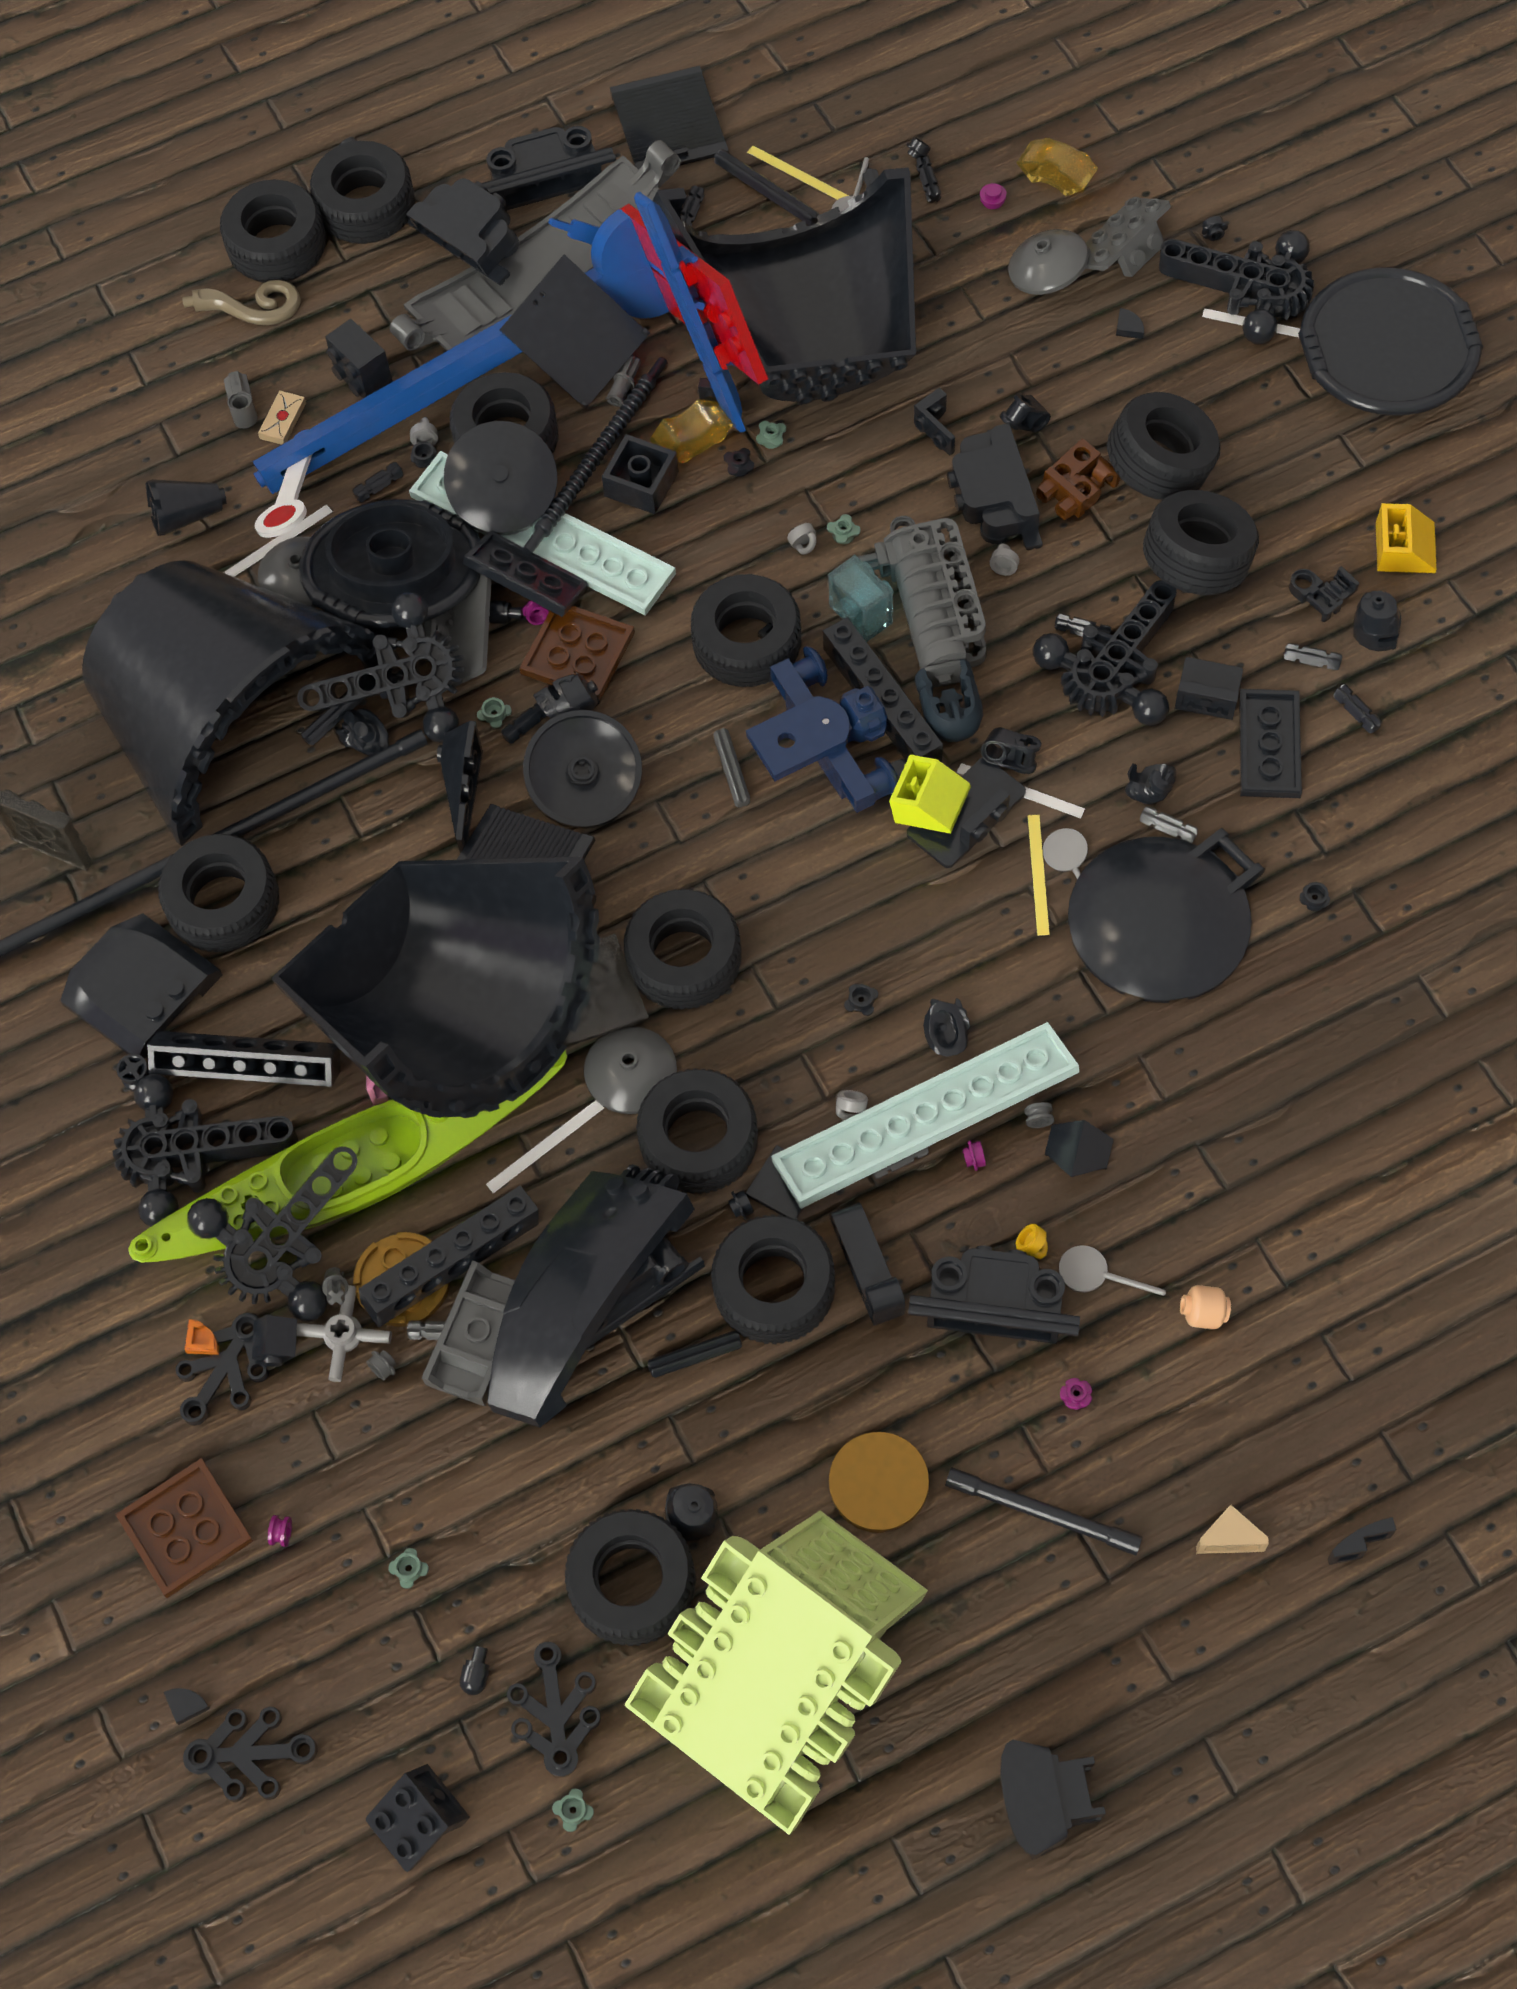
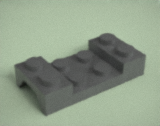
M471 1262L423 1373L422 1379L426 1386L486 1406L495 1345L503 1318V1311L515 1280L492 1273L478 1262Z

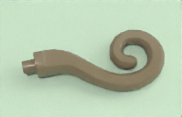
M270 280L261 284L255 294L256 302L265 311L248 307L228 294L215 289L192 290V296L182 297L184 308L194 307L196 312L218 310L256 325L282 323L293 317L301 304V297L296 287L284 280ZM274 292L282 293L286 296V302L277 308V301L273 298H268L269 294Z

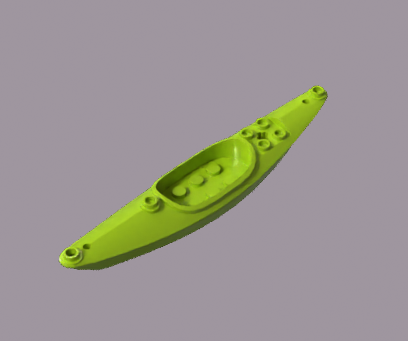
M566 1050L546 1075L529 1091L513 1102L506 1100L500 1103V1108L492 1112L482 1111L477 1116L470 1118H437L410 1110L392 1099L343 1119L253 1166L162 1219L131 1241L128 1248L129 1255L132 1259L145 1263L180 1259L226 1249V1246L216 1238L201 1239L191 1232L187 1223V1214L194 1203L205 1198L221 1202L227 1209L228 1223L236 1230L242 1226L245 1204L250 1197L259 1198L278 1214L334 1148L339 1146H346L354 1151L358 1160L357 1166L305 1229L323 1225L367 1208L420 1180L518 1108L561 1070L567 1059ZM339 1152L333 1159L334 1166L339 1170L347 1169L352 1162L351 1156L347 1152ZM323 1176L317 1177L312 1183V1189L317 1194H325L331 1187L330 1180ZM303 1201L296 1202L291 1207V1214L297 1219L307 1217L310 1212L309 1205ZM254 1221V1223L251 1222L248 1231L252 1234L255 1241L263 1230ZM277 1226L271 1230L270 1238L289 1233L286 1228Z

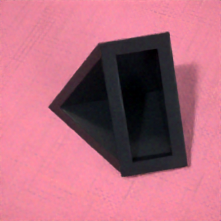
M1086 1120L1052 1124L1045 1155L1049 1156L1070 1177L1100 1169L1107 1170L1114 1139Z

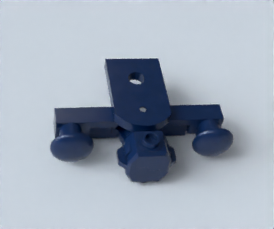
M805 646L803 648L805 658L793 664L788 658L770 667L771 680L786 702V711L746 730V737L774 781L817 761L840 798L847 797L856 813L874 805L876 800L888 794L892 795L899 780L893 766L882 757L875 758L876 770L863 775L846 748L847 743L851 741L862 743L868 740L872 742L885 735L887 730L885 707L870 686L861 689L854 688L844 693L839 704L825 697H813L807 687L815 683L822 687L825 686L828 674L820 654L812 647ZM785 738L792 739L795 742L789 748L781 747L778 743Z

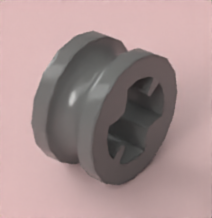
M1041 1102L1027 1106L1024 1109L1025 1115L1029 1116L1026 1119V1125L1031 1128H1042L1053 1124L1054 1116L1050 1114L1053 1111L1052 1105Z

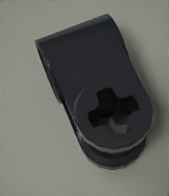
M1016 392L1014 395L1015 400L1006 411H1002L999 415L1005 424H1010L1012 429L1031 431L1033 433L1042 430L1051 418V414L1032 395H1025L1020 392Z
M998 727L994 728L988 735L981 748V755L990 764L1006 767L1022 774H1031L1036 771L1037 763L1035 758L1037 752L1041 749L1042 743L1037 737L1032 735H1024Z

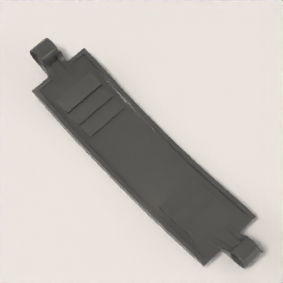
M662 140L654 142L648 148L645 161L640 169H637L626 157H620L567 202L518 237L519 247L517 251L499 262L500 266L510 272L509 278L505 279L503 285H498L473 267H470L433 288L418 294L403 304L404 308L416 320L411 319L407 314H401L392 321L390 332L409 351L416 350L432 342H438L448 351L513 314L563 254L584 273L594 268L591 260L592 245L570 238L567 235L568 231L551 226L549 219L554 218L570 224L573 219L600 227L611 214L627 204L632 205L638 210L634 200L635 194L640 191L653 201L657 190L678 170L681 159Z

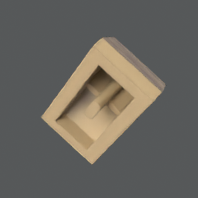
M1230 1505L1200 1538L1196 1551L1197 1554L1264 1552L1269 1541L1268 1536Z

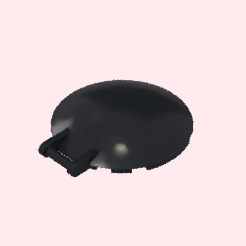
M1224 828L1217 830L1198 846L1187 841L1169 837H1142L1116 844L1096 856L1082 871L1073 887L1068 908V924L1073 946L1084 965L1095 977L1123 995L1128 993L1144 998L1143 1001L1155 1003H1169L1170 1000L1188 998L1189 1000L1204 995L1229 978L1244 957L1249 944L1252 926L1250 905L1244 890L1261 877L1265 872V868L1260 863L1255 864L1228 838L1230 834ZM1220 846L1245 872L1238 877L1213 851Z

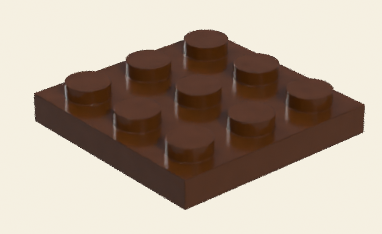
M572 606L563 617L550 611L520 666V673L553 685V681L558 678L580 673L588 682L591 680L595 682L598 687V691L595 693L600 701L635 634L634 626Z
M202 1458L115 1514L166 1598H169L253 1542L250 1534Z

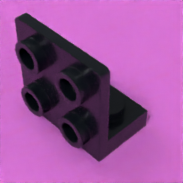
M1186 657L1174 709L1233 720L1243 668Z
M426 1764L404 1773L367 1815L366 1822L402 1868L408 1872L413 1870L444 1834L462 1827L470 1816L431 1767Z

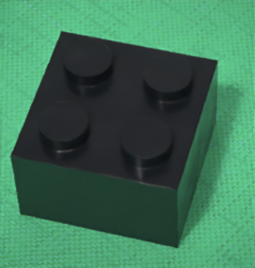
M349 319L325 336L328 346L326 352L333 364L331 367L332 372L338 380H344L356 397L361 396L364 399L393 382L385 350L352 319Z
M625 434L602 475L604 496L656 514L679 472L677 452Z

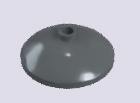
M1051 229L1039 232L1022 242L1012 254L1008 265L1010 279L1017 289L1028 294L1043 295L1059 291L1073 283L1082 274L1088 262V249L1085 241L1072 231Z
M295 537L278 543L266 553L258 569L260 587L315 608L316 606L312 604V601L305 593L299 576L301 554L311 537Z
M623 1027L606 1033L591 1047L584 1065V1077L592 1097L606 1109L621 1114H638L640 1105L649 1090H652L654 1085H658L660 1080H664L665 1077H670L671 1074L677 1073L676 1058L667 1041L659 1034L642 1027ZM628 1058L634 1060L630 1065H626L623 1062Z

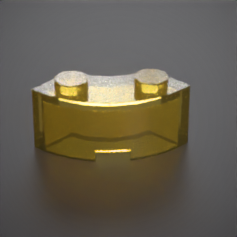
M1051 138L1031 141L1016 162L1032 183L1042 182L1050 184L1065 196L1083 191L1098 169L1087 153Z
M697 399L682 414L673 418H664L649 440L653 444L676 451L678 462L685 463L714 444L722 442L733 423L716 401Z

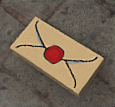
M279 390L258 432L259 438L280 445L286 443L306 405L305 397Z

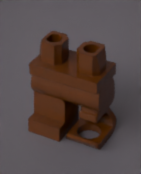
M1082 438L1052 467L1050 466L1045 471L1044 479L1037 487L1036 497L1043 503H1047L1053 497L1056 498L1059 502L1055 505V512L1063 520L1073 515L1080 518L1085 513V510L1091 508L1098 501L1104 483L1106 482L1112 488H1115L1119 484L1120 477L1115 472L1112 464L1100 456L1101 453ZM1086 451L1089 454L1090 458L1083 454V452Z

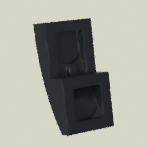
M1393 1517L1368 1524L1347 1536L1332 1550L1327 1558L1329 1565L1361 1559L1367 1552L1366 1543L1391 1538L1396 1531Z

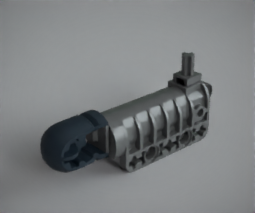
M898 516L892 520L890 524L891 533L884 538V542L874 543L875 553L850 558L852 570L855 575L879 569L881 578L890 576L892 582H897L920 666L914 681L920 695L919 699L925 720L939 739L947 742L963 741L973 736L978 730L983 717V706L974 680L972 667L981 665L986 659V643L984 640L986 626L961 535L956 522L949 518L915 524L911 517ZM941 529H947L950 542L945 543V537L941 533ZM948 554L951 561L946 560L944 556ZM955 576L961 579L959 584L955 580ZM961 601L964 604V609L957 605L958 602ZM968 623L974 625L975 628L972 631L968 628ZM973 642L978 656L972 657V654L969 653V643ZM960 682L965 708H960L959 703L963 701V696L956 693L954 688L941 691L942 696L940 699L933 697V688ZM940 706H944L945 712L940 713Z

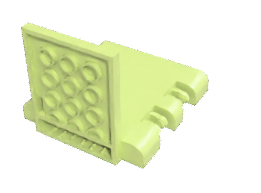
M818 1511L762 1549H758L749 1541L738 1536H731L724 1540L701 1578L709 1584L706 1589V1595L723 1610L720 1612L708 1603L699 1602L695 1607L696 1609L688 1608L681 1612L669 1630L668 1635L675 1640L673 1644L674 1652L689 1664L688 1667L671 1656H666L662 1662L663 1664L654 1663L645 1670L624 1705L789 1835L797 1828L820 1791L817 1783L821 1776L820 1771L803 1756L804 1753L822 1765H828L830 1761L836 1763L842 1757L855 1736V1731L852 1728L855 1723V1717L851 1711H848L846 1707L838 1702V1699L840 1698L846 1704H849L850 1707L857 1710H863L866 1704L871 1707L877 1702L901 1664L899 1655L879 1639L888 1628L919 1604L928 1592L926 1588L822 1511Z

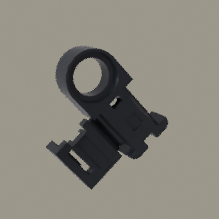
M1342 566L1338 568L1337 574L1333 578L1334 581H1331L1330 584L1325 582L1324 585L1323 581L1312 571L1299 569L1291 576L1289 590L1302 604L1308 601L1322 614L1321 621L1326 622L1331 618L1332 613L1337 614L1340 612L1343 601L1358 590L1359 582ZM1306 579L1310 582L1311 586L1303 589L1298 587L1295 581Z

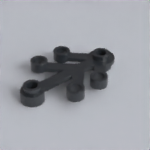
M243 1313L235 1318L231 1327L213 1332L218 1344L231 1341L226 1351L220 1352L219 1355H210L193 1361L183 1360L177 1364L176 1374L184 1382L192 1381L198 1373L214 1369L198 1396L187 1398L180 1406V1414L189 1425H200L207 1419L209 1414L207 1406L226 1375H228L232 1392L230 1402L233 1407L240 1411L249 1408L252 1399L244 1388L238 1362V1356L244 1347L250 1363L247 1373L251 1380L260 1383L267 1379L269 1375L267 1366L263 1365L262 1360L252 1359L253 1331L250 1334H243V1329L246 1326H253L254 1330V1321L259 1319L256 1314ZM187 1366L192 1368L188 1375H181L183 1368ZM257 1367L263 1368L261 1375L253 1376L254 1369ZM238 1396H246V1400L242 1404H236L235 1401ZM194 1409H201V1414L198 1417H191V1412Z
M543 1642L535 1649L534 1660L537 1666L543 1670L547 1708L530 1696L526 1687L519 1683L509 1687L507 1698L512 1705L521 1706L548 1726L551 1732L552 1743L533 1731L532 1724L526 1718L516 1719L511 1726V1731L517 1740L526 1741L544 1755L545 1767L552 1775L565 1777L574 1772L578 1765V1747L591 1729L596 1728L601 1722V1715L598 1709L593 1706H587L580 1712L579 1718L581 1722L567 1739L565 1737V1724L586 1695L591 1694L595 1690L596 1680L589 1672L578 1674L575 1679L574 1689L561 1705L557 1668L561 1665L562 1653L555 1643ZM547 1649L552 1650L554 1653L552 1659L545 1661L541 1658L543 1651ZM583 1678H590L592 1680L591 1686L587 1689H582L579 1686ZM517 1689L524 1691V1696L519 1701L512 1699V1694ZM588 1712H594L597 1715L593 1723H586L584 1721V1717ZM520 1724L528 1725V1732L525 1735H518L516 1733V1729ZM560 1752L567 1754V1760L563 1764L555 1763V1756Z
M266 1707L261 1711L259 1719L233 1747L219 1748L233 1731H242L248 1724V1717L242 1710L232 1709L227 1713L225 1721L207 1740L197 1739L186 1747L183 1754V1762L185 1767L194 1774L202 1775L207 1773L223 1789L227 1799L232 1802H238L246 1795L245 1784L238 1779H232L218 1764L233 1762L258 1787V1792L263 1798L272 1800L281 1791L280 1783L275 1778L268 1777L252 1761L291 1758L296 1763L305 1765L315 1759L318 1747L316 1742L305 1734L296 1735L289 1744L253 1746L268 1729H275L281 1724V1713L275 1707ZM270 1712L276 1713L275 1721L267 1724L265 1722L266 1715ZM240 1714L242 1716L241 1723L237 1726H232L231 1719L233 1716ZM309 1745V1754L304 1757L299 1756L300 1747ZM205 1751L207 1753L206 1760L203 1763H197L196 1756L198 1753ZM269 1782H273L275 1784L274 1791L271 1794H265L264 1786ZM238 1784L240 1786L239 1794L234 1797L230 1796V1788Z

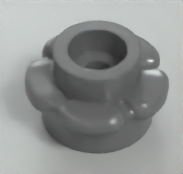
M384 1350L380 1353L372 1351L371 1354L373 1356L366 1361L372 1372L382 1380H385L389 1375H395L396 1372L393 1367L396 1365V1362L392 1356Z

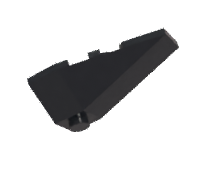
M468 721L445 733L443 745H438L437 762L441 763L455 838L460 853L469 838L483 755L476 721Z

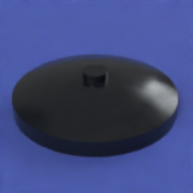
M492 421L473 427L455 442L445 462L444 486L450 505L466 524L483 533H488L491 530L499 535H511L529 529L550 508L557 491L556 463L549 447L535 432L517 423Z
M574 710L551 718L535 732L525 751L523 775L531 800L545 816L567 827L588 829L599 827L615 820L629 808L640 787L642 762L635 740L621 723L600 712Z

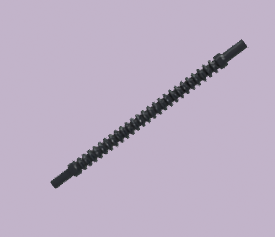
M659 357L650 371L641 376L635 388L632 389L631 394L627 396L620 409L616 411V415L612 417L608 426L601 432L597 442L593 443L589 453L581 460V464L577 466L573 475L566 481L565 486L558 492L550 508L546 510L545 514L535 524L534 533L522 548L526 555L531 556L543 538L549 537L557 522L561 520V516H564L569 505L573 503L577 494L581 492V488H584L585 483L592 476V472L596 471V467L600 465V461L604 459V456L608 454V450L615 444L616 439L623 433L627 423H630L631 418L635 416L639 407L642 406V402L657 385V378L668 364L665 358Z

